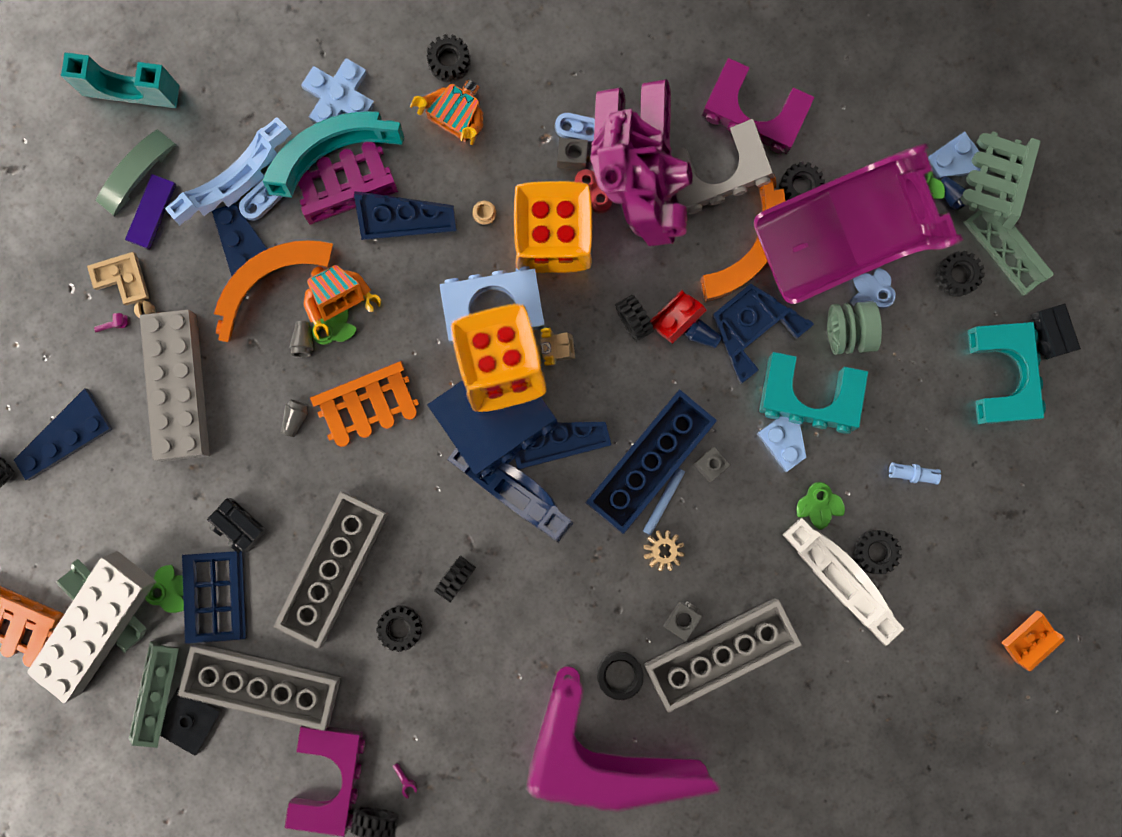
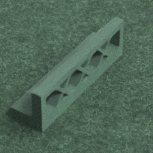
M978 210L963 223L1023 296L1054 275L1015 225L1012 229L1002 227L1004 217L996 219L993 218L994 214ZM981 215L987 222L986 230L978 229L972 221ZM991 235L998 236L1002 240L1001 249L992 247L990 244ZM1006 254H1012L1016 257V267H1010L1006 264ZM1021 272L1029 273L1034 282L1025 287L1020 281Z
M77 559L72 563L71 570L57 580V585L74 600L91 572ZM133 615L115 644L126 653L145 636L147 628Z
M155 641L149 642L129 734L132 746L158 748L179 650L178 647L159 645Z

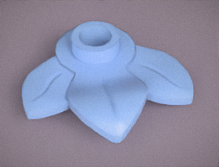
M878 268L874 275L864 273L853 278L854 285L859 293L852 297L850 304L855 306L857 302L874 301L878 308L890 307L895 301L896 294L891 287L892 279L889 273L884 269ZM886 293L888 297L886 299H881L879 297V294Z

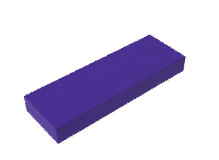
M153 174L151 175L125 240L127 242L150 250L165 214V208L168 206L176 187L174 182Z

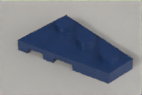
M235 203L229 207L224 206L212 211L231 276H233L248 260L267 250V247L247 219L241 214Z

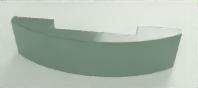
M158 129L153 131L139 142L118 164L100 190L96 202L113 216H116L130 200L128 197L130 192L157 161L163 162L175 148L176 144Z

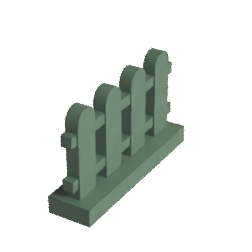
M993 131L991 134L983 133L977 140V144L980 148L985 149L986 152H976L972 158V164L981 169L980 171H970L966 178L967 183L975 187V190H965L961 196V201L963 204L970 206L969 210L975 212L976 209H980L994 214L993 218L1000 219V217H1004L1002 227L1012 229L1021 217L1041 141L1031 138L1025 146L1021 144L1022 141L1017 139L1013 142L997 137L998 133ZM992 153L1009 157V160L994 156ZM987 171L1002 175L1004 179L989 175ZM986 190L998 194L999 197L996 198L981 192Z

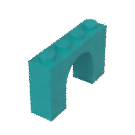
M64 53L61 77L84 97L176 108L180 85L163 65L138 62L136 75L132 77L117 74L100 67L89 55Z
M1034 322L976 326L968 330L970 354L986 352L1005 353L1014 359L1020 370L1019 385L1010 396L984 398L976 401L978 425L1043 419L1046 412V404L1042 400L1043 379L1039 375L1041 359L1036 348L1038 333L1034 328Z
M773 352L768 357L759 412L764 413L765 417L770 419H779L780 416L787 417L791 423H813L812 426L815 428L827 429V427L836 428L837 432L850 434L851 431L853 432L859 428L868 371L843 367L838 372L835 396L830 406L814 409L802 404L793 391V376L797 357Z

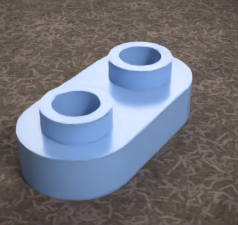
M563 113L557 117L555 130L560 137L588 140V144H592L594 134L589 136L586 134V131L588 129L594 131V118L572 113ZM569 124L571 129L564 130L563 126Z
M262 180L240 201L239 210L246 219L256 221L279 202L282 196H267L268 191ZM257 206V210L251 213L250 208Z

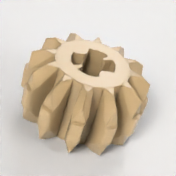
M669 530L665 531L664 538H662L660 531H656L658 540L648 536L647 539L653 544L652 546H643L644 549L651 550V553L645 554L644 558H654L649 564L650 567H654L659 562L658 571H663L664 563H666L667 569L671 571L673 570L672 561L678 566L681 564L676 559V556H685V553L677 551L678 548L684 547V543L675 544L679 538L677 534L669 540ZM667 544L669 546V548L667 549L669 555L667 557L666 555L660 557L659 554L661 551L659 549V546L662 545L665 547V545Z

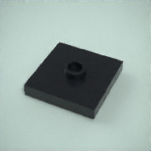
M178 687L166 707L160 736L196 756L222 710L206 702L178 696L180 689Z

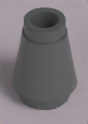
M296 321L289 347L291 355L294 357L307 358L314 351L311 327L308 321Z
M289 400V403L285 404L282 434L295 437L309 413L307 411L308 405L296 400Z

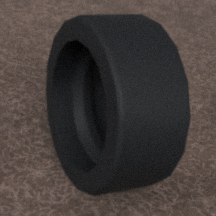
M617 651L608 654L601 660L597 668V680L600 689L606 696L614 700H626L632 698L640 691L643 685L644 673L641 664L633 655ZM624 661L630 664L634 670V681L625 690H615L607 683L606 671L614 662Z

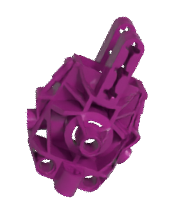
M667 79L642 84L641 116L637 112H633L632 109L625 110V95L621 87L597 91L594 140L592 141L590 159L598 185L612 202L622 204L625 220L635 235L641 236L649 247L673 244L675 237L686 234L687 207L682 204H673L670 200L674 194L693 182L690 163L671 156V89Z

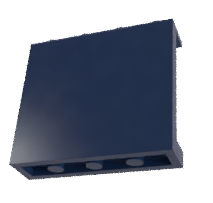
M464 380L427 404L478 479L481 477L485 479L491 476L496 471L495 468L502 463L505 465L511 462L516 457L515 454L522 449L524 451L535 445L536 439L542 435L544 437L550 435L556 430L555 426L558 425L556 417L541 397L498 410L476 412L469 402Z

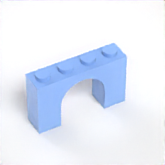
M524 266L519 270L516 268V272L510 273L500 270L492 272V276L483 277L482 274H475L469 276L468 280L459 281L458 278H451L445 280L444 284H439L450 344H454L451 329L452 322L470 315V309L476 297L489 290L505 292L514 300L515 304L524 305L533 331L545 328L535 268L530 269L529 266Z

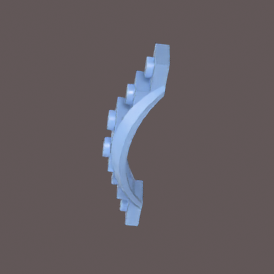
M276 117L267 126L257 131L249 147L228 169L211 181L195 189L182 192L165 209L180 226L198 210L205 216L216 209L217 205L222 201L229 207L237 202L247 191L257 186L264 178L260 170L271 164L277 155L274 148L282 144L292 134L291 131Z

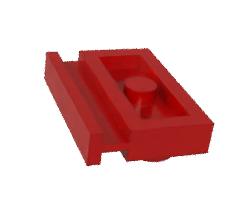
M681 290L650 322L653 325V329L673 344L707 310L703 304Z

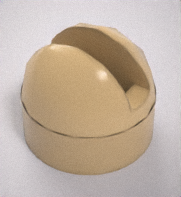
M146 300L139 301L134 306V312L138 318L142 315V305L145 314L156 313L155 306Z

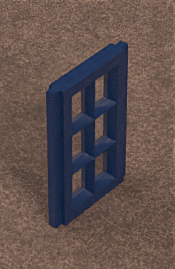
M231 551L182 555L185 644L246 639L243 552ZM229 560L230 580L216 581L215 561ZM210 562L211 582H197L196 563ZM216 586H230L231 606L217 607ZM211 587L212 607L198 608L197 588ZM231 611L232 631L218 632L217 612ZM212 613L213 633L199 634L198 614Z

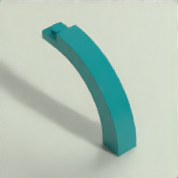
M353 112L320 121L296 135L278 152L265 173L263 183L269 195L292 198L299 180L310 166L335 149L360 142L403 145L405 137L401 124L392 120L383 121L379 112Z

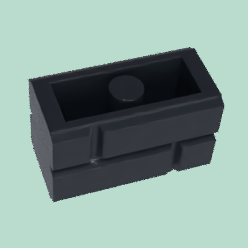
M1066 303L1031 314L1032 319L1030 322H1034V328L1037 330L1040 341L1038 342V350L1041 355L1045 356L1046 360L1081 349Z
M226 498L207 519L212 524L210 529L218 536L224 535L230 540L228 545L238 553L240 551L243 553L249 552L267 532V529L233 498Z

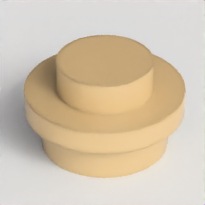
M480 201L473 208V217L479 224H490L496 217V208L489 201Z

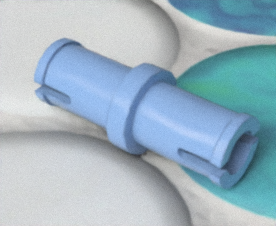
M894 462L889 467L890 478L906 479L911 483L919 481L938 485L941 480V471L939 469L922 468L918 464L909 466Z

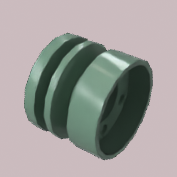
M874 301L857 302L853 310L849 303H844L842 307L839 304H832L830 306L827 332L831 350L835 355H841L844 351L847 354H851L854 351L855 345L860 353L876 352L879 350L882 326L879 308Z

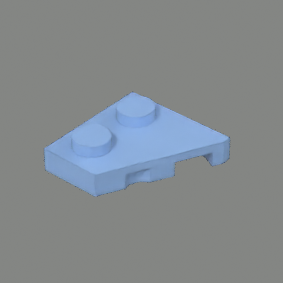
M965 131L928 157L932 172L937 179H943L945 176H965L972 170L980 171L981 169L972 164L973 156L976 152L980 151Z
M780 416L779 419L774 420L757 434L784 471L787 472L804 460L806 453L800 424L791 423L788 421L789 418Z

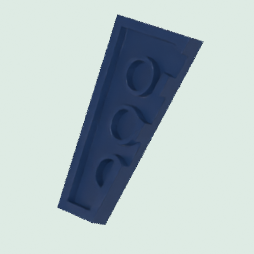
M354 192L361 240L456 231L454 205Z
M84 388L14 459L25 480H32L113 430L89 389Z
M558 422L554 432L545 437L544 435L540 436L535 440V445L524 451L522 449L517 452L515 460L517 468L520 470L611 446L606 422Z

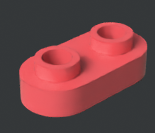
M588 169L579 171L575 176L574 182L583 183V178L591 180L589 185L591 187L592 211L600 214L607 212L612 206V201L600 189L595 173ZM602 196L605 198V201L599 203L596 198Z

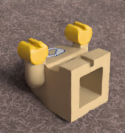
M551 328L541 329V337L543 339H541V345H537L538 354L542 355V358L545 360V366H554L557 360L575 359L573 335L569 333L554 335Z

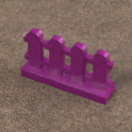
M364 142L362 144L363 153L354 156L350 149H343L339 154L340 162L332 164L329 158L322 157L317 162L318 170L310 172L308 169L304 173L297 186L300 187L304 198L299 201L302 206L303 215L309 225L356 208L355 191L385 196L398 192L389 167L384 168L380 155L384 154L381 146L376 147L374 142ZM363 161L367 162L371 172L365 176L361 175L358 163ZM344 169L348 182L340 185L335 172ZM322 177L326 190L317 193L313 180Z

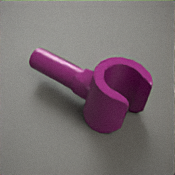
M114 313L113 322L95 326L94 331L100 332L109 328H126L128 315Z
M398 763L393 765L392 767L403 784V796L409 798V793L406 790L407 787H412L417 793L416 782L408 780Z

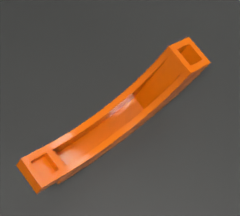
M776 177L770 179L771 182L769 184L759 187L762 212L785 202L784 189L774 190L777 187ZM758 236L750 251L738 262L719 272L702 276L700 281L705 303L726 297L749 283L768 262Z
M310 240L293 241L271 247L248 260L230 278L217 302L214 314L224 316L223 320H218L216 334H219L218 340L224 342L231 341L236 315L241 302L248 291L261 278L277 269L295 264H315L328 267L333 243Z

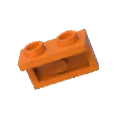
M1037 610L1001 643L1016 663L1026 670L1032 671L1062 644L1065 638L1055 631L1044 614Z

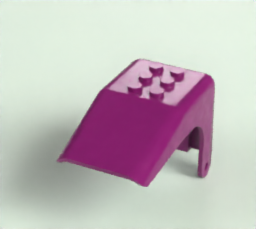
M927 143L887 156L756 215L754 227L780 293L786 302L790 304L800 303L904 256L923 250L946 248L963 240L962 234L956 233L950 214H938L924 177L925 173L932 171L925 149L929 148Z
M565 666L557 672L529 767L528 790L534 797L549 802H563L574 806L621 811L719 792V787L711 778L705 764L698 759L625 757L595 752L585 748L573 733L582 696L580 675L571 666ZM570 675L572 678H564V676Z

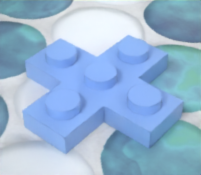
M345 58L334 77L313 66L301 84L304 90L320 98L309 115L310 120L318 123L341 115L342 112L345 114L371 112L375 105L374 101L356 91L367 74L366 69Z

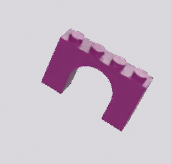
M730 58L727 59L702 113V116L709 123L721 124L731 132V127L750 120L742 112L738 104V93L750 67ZM793 87L781 113L777 117L764 122L754 120L762 143L769 146L770 150L777 154L784 153L787 155L815 97Z
M307 726L300 727L296 752L319 755L331 759L340 769L342 786L337 796L326 801L293 797L288 803L285 821L286 829L342 837L346 835L348 829H351L353 814H351L352 804H356L358 789H355L356 779H360L362 764L358 763L359 756L364 753L366 739H362L363 731L328 727L323 731Z

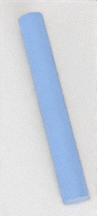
M678 468L672 475L643 532L652 535L685 474V471Z

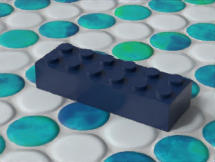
M679 389L587 499L585 504L621 534H624L717 420Z

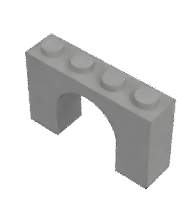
M753 119L730 128L739 152V165L734 175L723 183L708 184L701 181L696 174L690 154L685 147L671 152L672 157L689 162L692 168V184L676 193L679 204L686 206L689 214L701 211L703 209L702 206L709 203L711 205L722 203L725 201L724 197L729 195H742L748 191L747 188L757 185V187L767 185L771 182L770 179L775 177Z

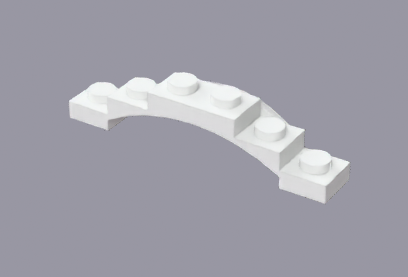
M800 518L783 534L798 551V554L813 569L812 571L884 645L887 646L904 630L901 624L893 617L890 607L865 572L829 538L813 530L803 518Z

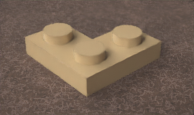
M127 253L87 266L93 289L100 290L118 284L122 302L126 306L149 299L136 253Z

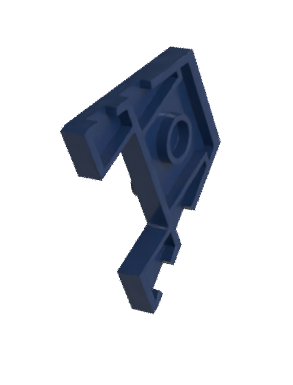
M749 284L713 314L740 384L759 370L743 350L778 321L784 324L795 339L814 325L812 321L798 315L793 309L782 305L776 301L777 299L753 284Z

